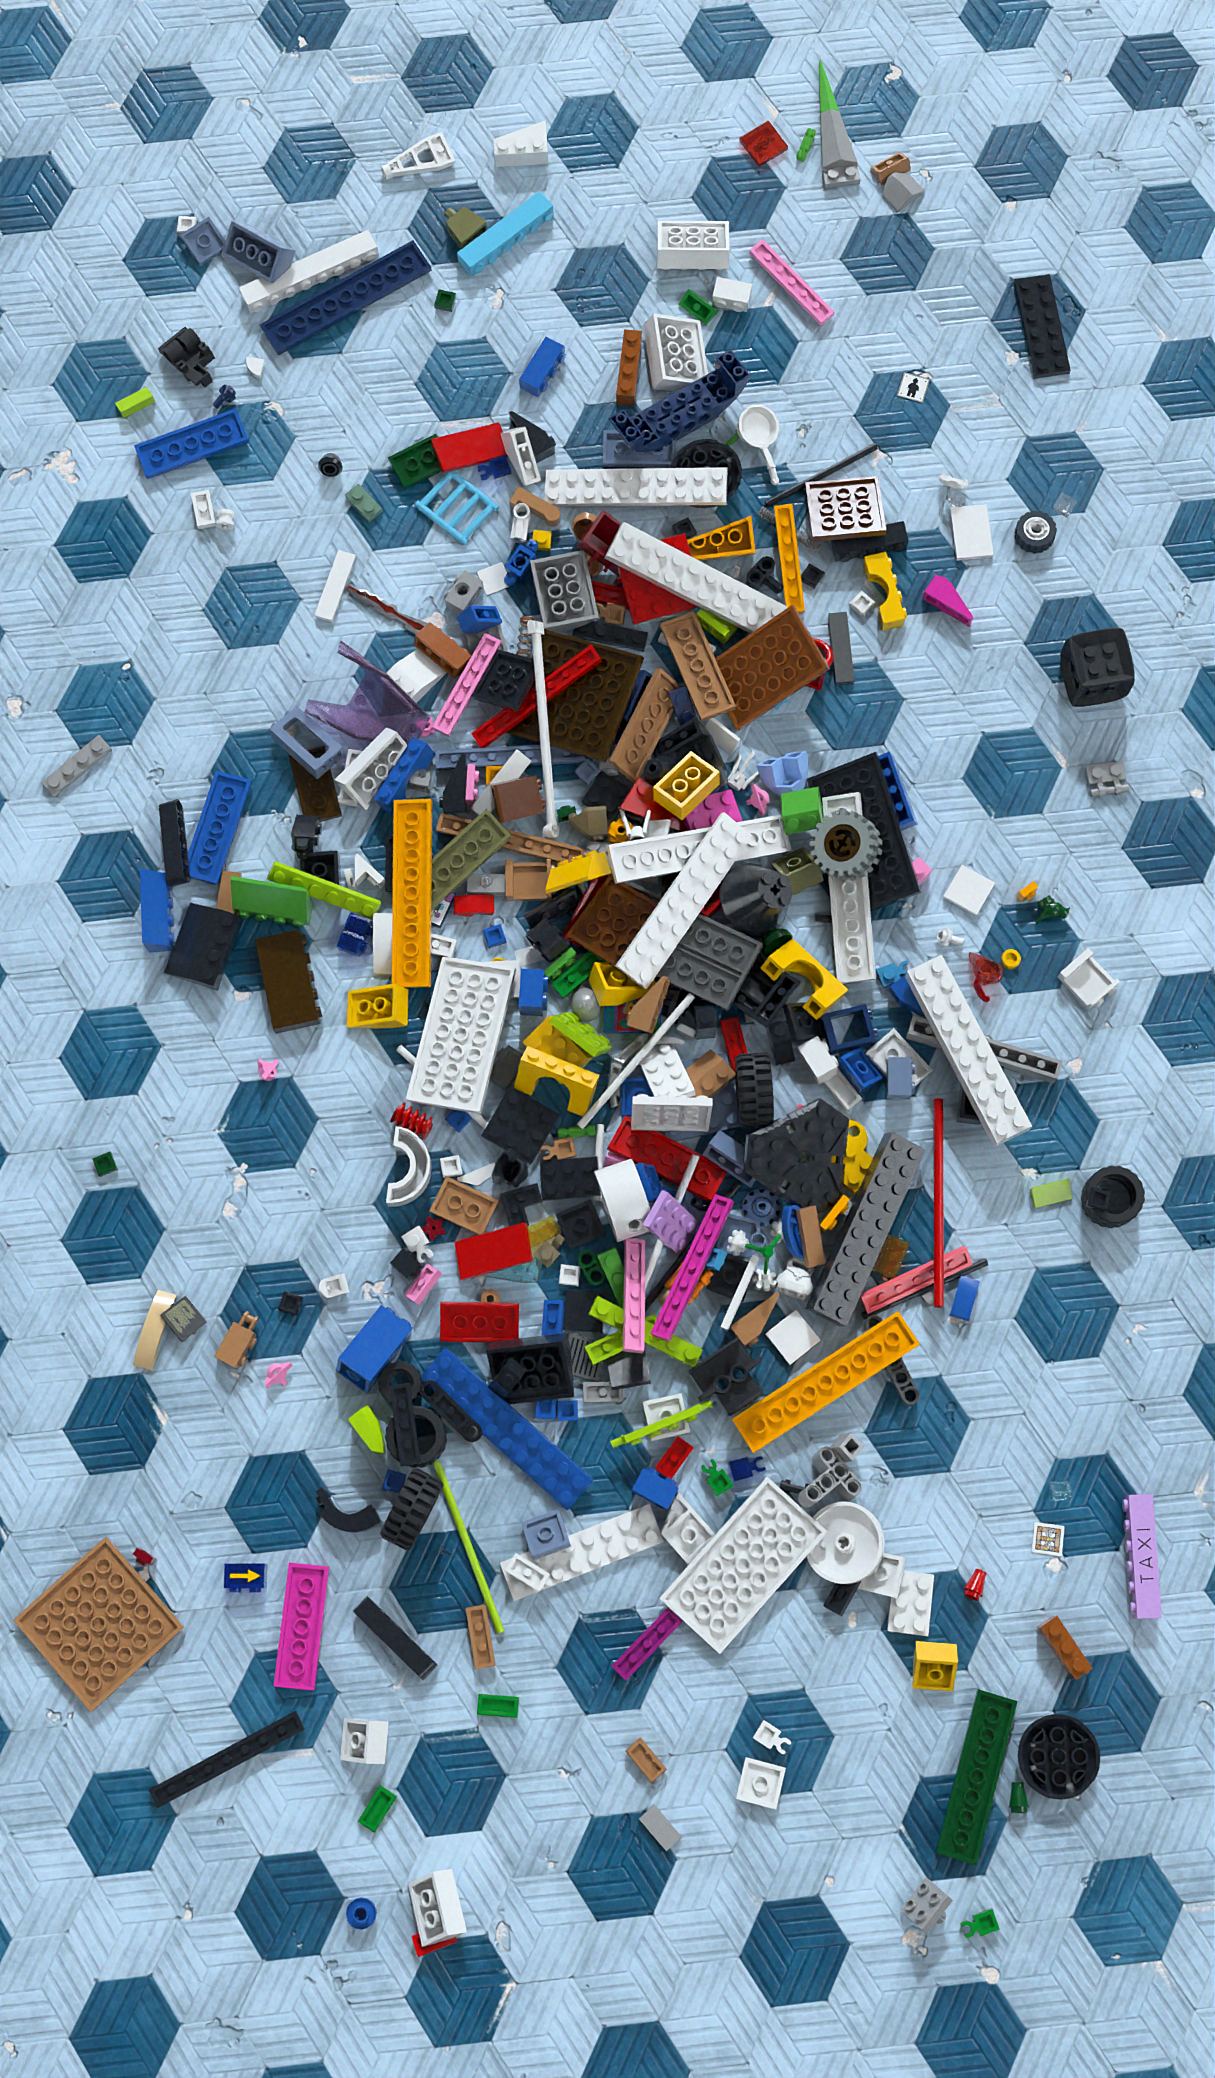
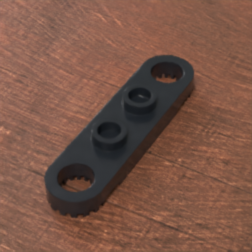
M427 1380L420 1386L421 1396L466 1441L476 1442L482 1437L483 1431L481 1426L437 1382ZM429 1384L435 1387V1393L432 1396L425 1394V1387ZM471 1426L476 1427L478 1431L477 1436L474 1438H470L467 1435V1429Z

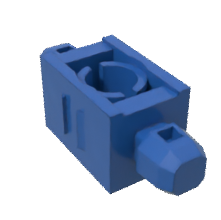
M530 540L526 544V548L519 545L506 564L505 569L508 574L504 578V583L507 586H513L516 578L522 582L530 571V560L537 559L535 553L538 549V543L536 541ZM525 558V564L517 568V563L521 560L524 561Z

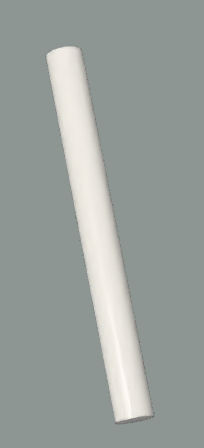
M597 1124L595 1156L598 1157L599 1169L603 1168V1124ZM594 1196V1201L601 1202V1196Z

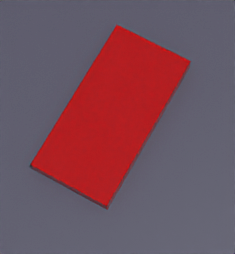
M497 422L431 439V444L442 473L508 457L500 434L503 433L500 423Z
M520 1223L454 1242L460 1280H467L533 1262L527 1223Z
M440 1302V1341L494 1342L519 1339V1303Z

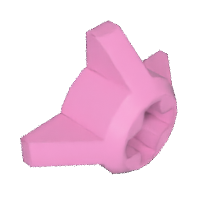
M755 784L751 785L753 794L746 801L747 805L752 804L759 809L761 816L765 815L766 807L769 803V795Z
M260 1058L257 1062L259 1076L265 1081H271L277 1075L275 1067L279 1061L275 1059L272 1063L264 1062Z
M290 1362L271 1365L267 1370L264 1384L268 1389L273 1383H281L285 1386L287 1384L285 1380L287 1376L286 1371L293 1365Z

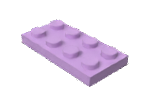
M662 1190L643 1225L673 1253L680 1255L681 1251L686 1247L690 1235L695 1231L698 1221L668 1192Z

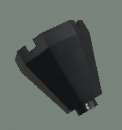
M666 754L648 760L643 771L645 781L654 787L679 762Z

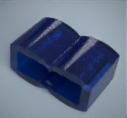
M350 912L337 944L338 950L360 957L361 953L364 954L368 945L366 939L373 933L372 919Z

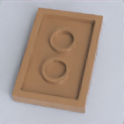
M446 1176L431 1206L430 1213L480 1235L484 1234L499 1200Z

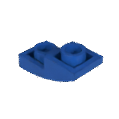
M964 1276L960 1277L950 1316L969 1321L980 1281Z

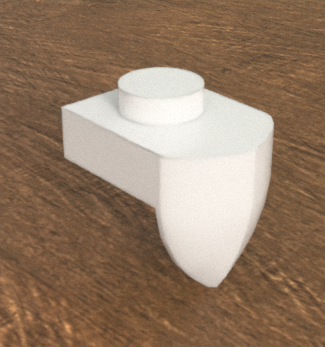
M342 1273L321 1280L318 1286L319 1293L325 1298L348 1293L349 1289L345 1274Z

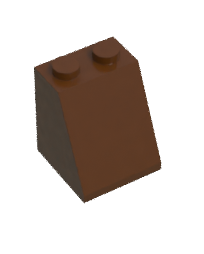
M536 775L491 784L497 819L500 823L543 813V808H546L544 797H540L539 790L542 789L540 778H536Z

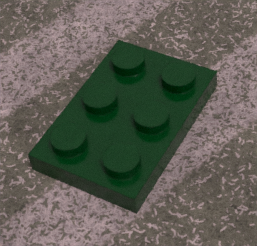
M436 434L388 457L390 465L405 490L442 472L431 444V439L438 437Z

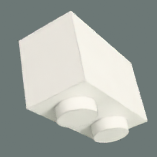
M717 277L712 305L718 308L733 309L737 312H747L752 293V284Z
M817 1036L799 1046L798 1052L819 1085L838 1074L837 1066H839V1063L834 1055L830 1056L828 1053L829 1047L824 1040L821 1041Z

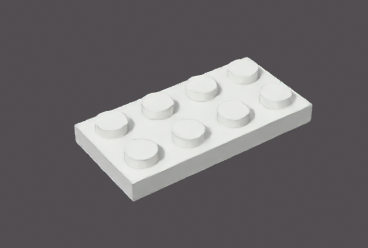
M661 1044L653 1047L639 1063L654 1097L658 1095H667L668 1097L685 1095L689 1098L696 1095L695 1089L674 1045Z

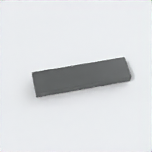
M847 612L828 613L836 685L854 683Z

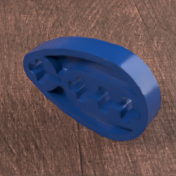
M788 1205L782 1211L784 1241L791 1255L804 1259L801 1237L798 1234L799 1225L796 1210L801 1208L797 1205Z

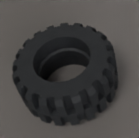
M765 1052L739 1054L735 1057L739 1125L743 1128L762 1127L774 1121L771 1062L769 1055Z
M413 1469L385 1520L380 1532L381 1537L404 1550H411L444 1486L443 1482L420 1469Z

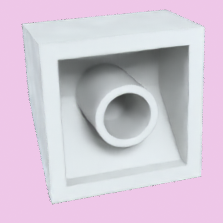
M344 1718L340 1760L365 1764H385L389 1722Z

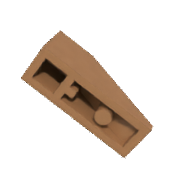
M662 976L633 1006L632 1011L628 1012L626 1018L628 1026L653 1034L671 979Z
M778 1291L730 1326L731 1332L736 1338L739 1337L744 1347L747 1345L752 1347L759 1341L758 1337L780 1294Z

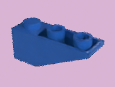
M905 976L889 987V993L899 1006L926 1018Z

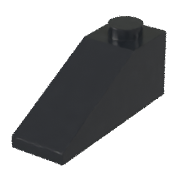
M509 412V419L514 428L526 427L536 464L555 454L556 443L552 436L549 437L545 430L517 413Z
M461 755L443 791V797H439V807L443 808L444 813H467L466 755Z

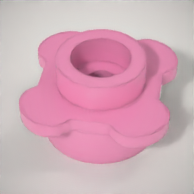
M431 716L416 722V727L420 729L422 737H427L437 732L432 728L434 723Z

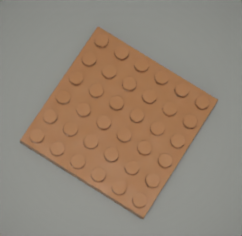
M108 1537L103 1538L13 1620L90 1712H93L185 1628Z

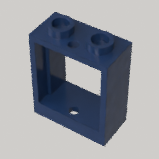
M866 1004L826 1013L821 1016L830 1055L875 1044L878 1033L876 1027H872V1011L867 1009ZM862 1012L868 1037L837 1044L831 1020Z

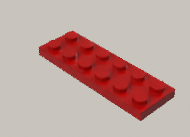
M627 1116L624 1117L607 1150L626 1160L632 1159L634 1164L641 1162L654 1165L659 1177L677 1186H680L692 1154L699 1156L686 1191L710 1203L727 1171L705 1156L657 1131L631 1130V1118Z

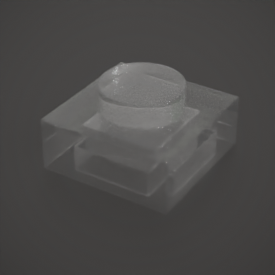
M951 487L947 492L946 499L952 506L961 507L965 504L967 496Z
M1061 492L1052 510L1068 518L1078 500Z

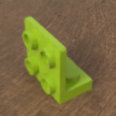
M700 609L696 613L701 627L723 644L738 629V627L713 615L709 611Z

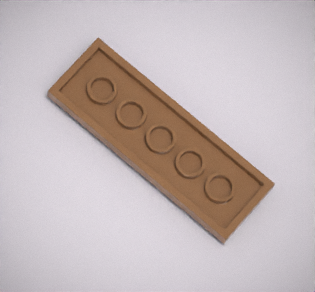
M695 611L660 623L661 631L684 684L687 686L700 721L702 722L735 710L734 700Z
M661 668L655 669L609 760L631 782H636L637 778L641 776L674 711L668 692L681 687Z

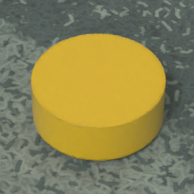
M1013 949L1006 950L1001 956V963L1007 969L1016 968L1021 961L1020 954Z

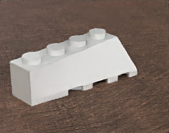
M386 727L335 781L346 794L364 810H367L370 805L368 803L379 791L380 784L383 780H386L392 765L395 766L407 744L396 731Z

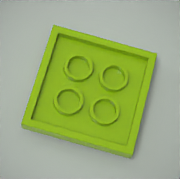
M573 1012L554 1015L550 1019V1024L593 1057L608 1053L613 1047L609 1044L610 1040L596 1034L594 1032L595 1029L591 1025L583 1024L579 1021L580 1017Z

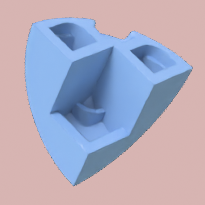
M807 751L786 753L784 757H772L756 765L765 785L780 797L782 793L804 789L808 775Z

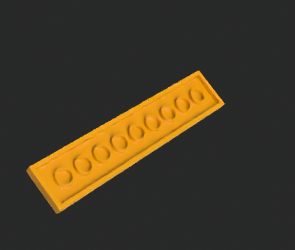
M394 800L392 984L397 983L405 988L431 987L432 800Z
M897 1311L734 1417L732 1421L751 1451L755 1453L912 1351L920 1343L899 1311Z

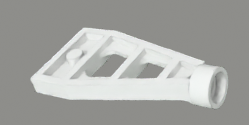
M440 132L424 138L389 161L388 164L381 166V170L385 180H388L395 176L439 171L456 165L443 133ZM429 149L434 160L421 163L417 155L423 150ZM412 157L416 165L403 168L401 162Z

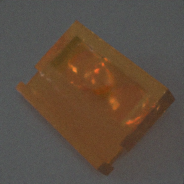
M887 1235L872 1270L888 1278H896L910 1243Z

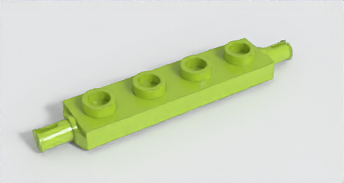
M710 1399L700 1404L697 1403L696 1406L624 1436L621 1435V1437L610 1441L614 1449L620 1445L630 1443L634 1446L643 1442L642 1438L649 1436L651 1439L660 1435V1431L668 1428L670 1431L679 1427V1423L686 1420L689 1423L697 1420V1415L713 1407Z

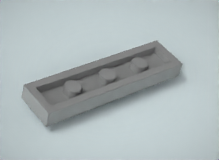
M98 735L43 780L42 784L56 797L111 752V747Z

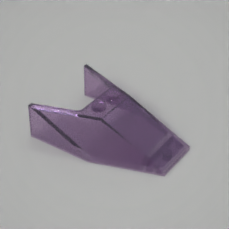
M340 640L337 653L357 663L364 670L365 675L347 705L308 699L304 713L354 739L372 742L386 727L396 731L407 745L413 737L419 739L430 720L428 714L387 673Z

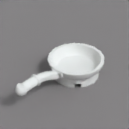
M753 404L741 413L737 424V433L743 442L749 444L748 446L761 449L770 474V481L773 485H777L779 478L775 468L776 465H774L767 447L778 436L779 421L770 408L762 404Z

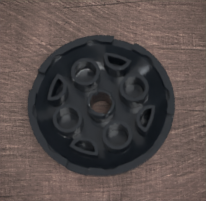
M699 439L690 442L677 452V456L670 465V468H727V501L736 493L742 479V466L736 452L729 445L720 443L715 439ZM689 505V506H692V507H695V508H701V509H708V508L717 507V506H719V505Z
M1063 1714L1043 1716L1027 1727L1019 1741L1017 1758L1021 1774L1032 1789L1045 1797L1059 1800L1076 1797L1085 1792L1097 1777L1100 1768V1750L1093 1733L1074 1717ZM1059 1750L1063 1757L1061 1761L1055 1762L1052 1756L1055 1751Z

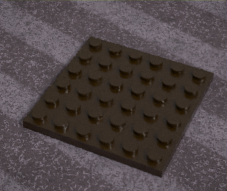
M544 629V635H541L544 679L589 645L594 647L603 660L546 702L550 747L606 763L644 657ZM538 709L507 731L506 734L540 743Z

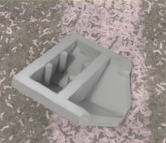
M895 172L887 178L882 196L898 213L924 194L925 190L910 174Z

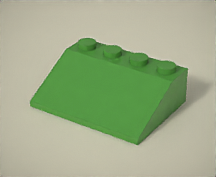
M231 876L232 909L241 918L252 916L260 921L270 919L279 924L289 922L297 927L310 925L314 904L307 888Z

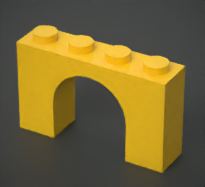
M793 938L771 954L761 967L774 981L782 976L785 971L796 972L806 977L812 983L815 993L811 995L803 1008L816 1020L836 1005L848 991L839 980Z
M527 1046L520 1060L514 1089L532 1096L539 1078H555L564 1083L570 1091V1101L567 1110L584 1117L592 1104L599 1074Z

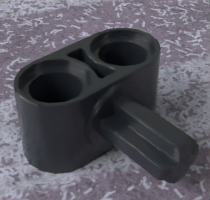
M770 556L762 557L748 571L746 585L756 591L766 585L775 594L780 593L783 585L772 577L775 569L774 559ZM767 565L770 569L766 570L763 566ZM756 578L758 582H752L750 579Z

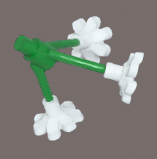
M782 1218L779 1224L774 1221L771 1225L773 1229H771L770 1233L772 1236H775V1239L769 1246L757 1247L749 1244V1240L745 1238V1232L742 1230H734L732 1232L733 1237L730 1236L728 1238V1242L731 1244L727 1246V1251H733L732 1254L734 1256H738L740 1252L743 1253L745 1249L749 1248L758 1251L764 1257V1269L762 1271L757 1269L754 1273L755 1276L751 1279L753 1284L756 1283L755 1289L761 1290L763 1287L764 1291H770V1286L772 1288L777 1286L775 1281L777 1276L774 1272H769L768 1264L770 1257L773 1255L774 1246L782 1240L784 1241Z

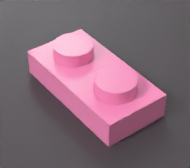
M468 764L467 806H472L475 800L478 799V789H475L476 782H479V771H476L475 764Z
M426 1264L404 1296L420 1305L434 1284L437 1283L442 1273L431 1265Z

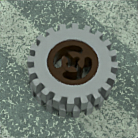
M841 810V814L834 811L831 812V818L827 815L824 816L822 819L825 822L823 824L818 822L816 825L819 828L818 832H812L811 836L815 838V841H810V847L814 849V851L810 852L812 857L816 859L814 860L816 865L832 877L846 881V879L854 881L856 876L860 878L865 877L864 871L871 872L873 870L871 867L872 863L877 865L879 862L876 855H881L882 850L878 848V845H882V840L878 838L880 833L874 828L875 825L854 811ZM843 833H853L856 838V844L851 838L847 837ZM844 842L847 843L846 847L842 846ZM834 847L848 856L837 857L834 853Z

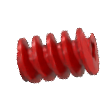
M402 1103L394 1111L390 1122L395 1121L396 1126L402 1124V1128L407 1129L409 1127L410 1131L413 1133L416 1131L415 1134L418 1137L422 1135V1140H425L432 1130L433 1117L425 1120V1113L418 1116V1109L412 1113L413 1107L410 1106L408 1109H405L406 1103Z

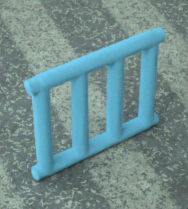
M456 471L447 472L421 501H417L414 504L422 513L463 545H466L468 542L467 538L493 510L497 511L499 509V506ZM452 478L460 485L435 512L426 507ZM467 489L473 494L472 498L446 523L440 516ZM481 500L487 507L460 534L454 527Z

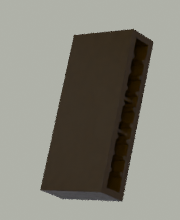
M299 929L255 939L274 1032L278 1034L321 1024L320 1018L323 1015L321 1007H317L316 1004L319 996L317 988L313 989L312 985L315 977L313 970L310 971L308 965L311 964L309 952L306 953L305 946H308L306 935H302Z

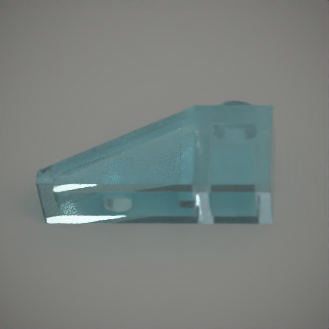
M533 1258V1262L481 1276L520 1283H539L542 1264Z

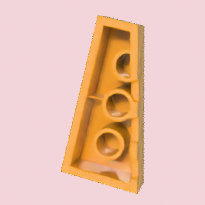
M751 516L687 540L691 556L699 561L749 556L756 553Z

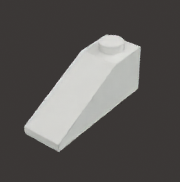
M526 427L514 428L500 433L505 451L523 485L527 486L540 481L541 478Z

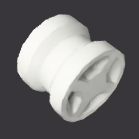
M228 509L218 510L216 512L218 518L216 527L221 530H232L234 528L233 519L235 513Z

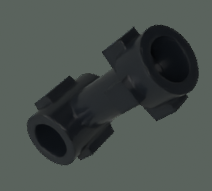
M786 1479L785 1481L781 1480L779 1488L787 1495L789 1492L799 1494L809 1484L805 1483V1487L790 1484L791 1480Z

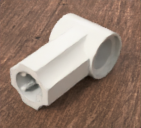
M519 503L513 509L514 516L510 540L515 543L526 542L528 525L531 519L529 507L524 503ZM525 512L526 515L520 517L518 516V513Z

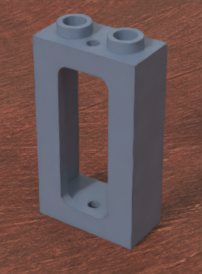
M298 706L288 710L283 718L275 721L271 728H269L271 738L316 779L321 777L344 757L343 747ZM297 720L329 748L320 758L313 757L286 732Z

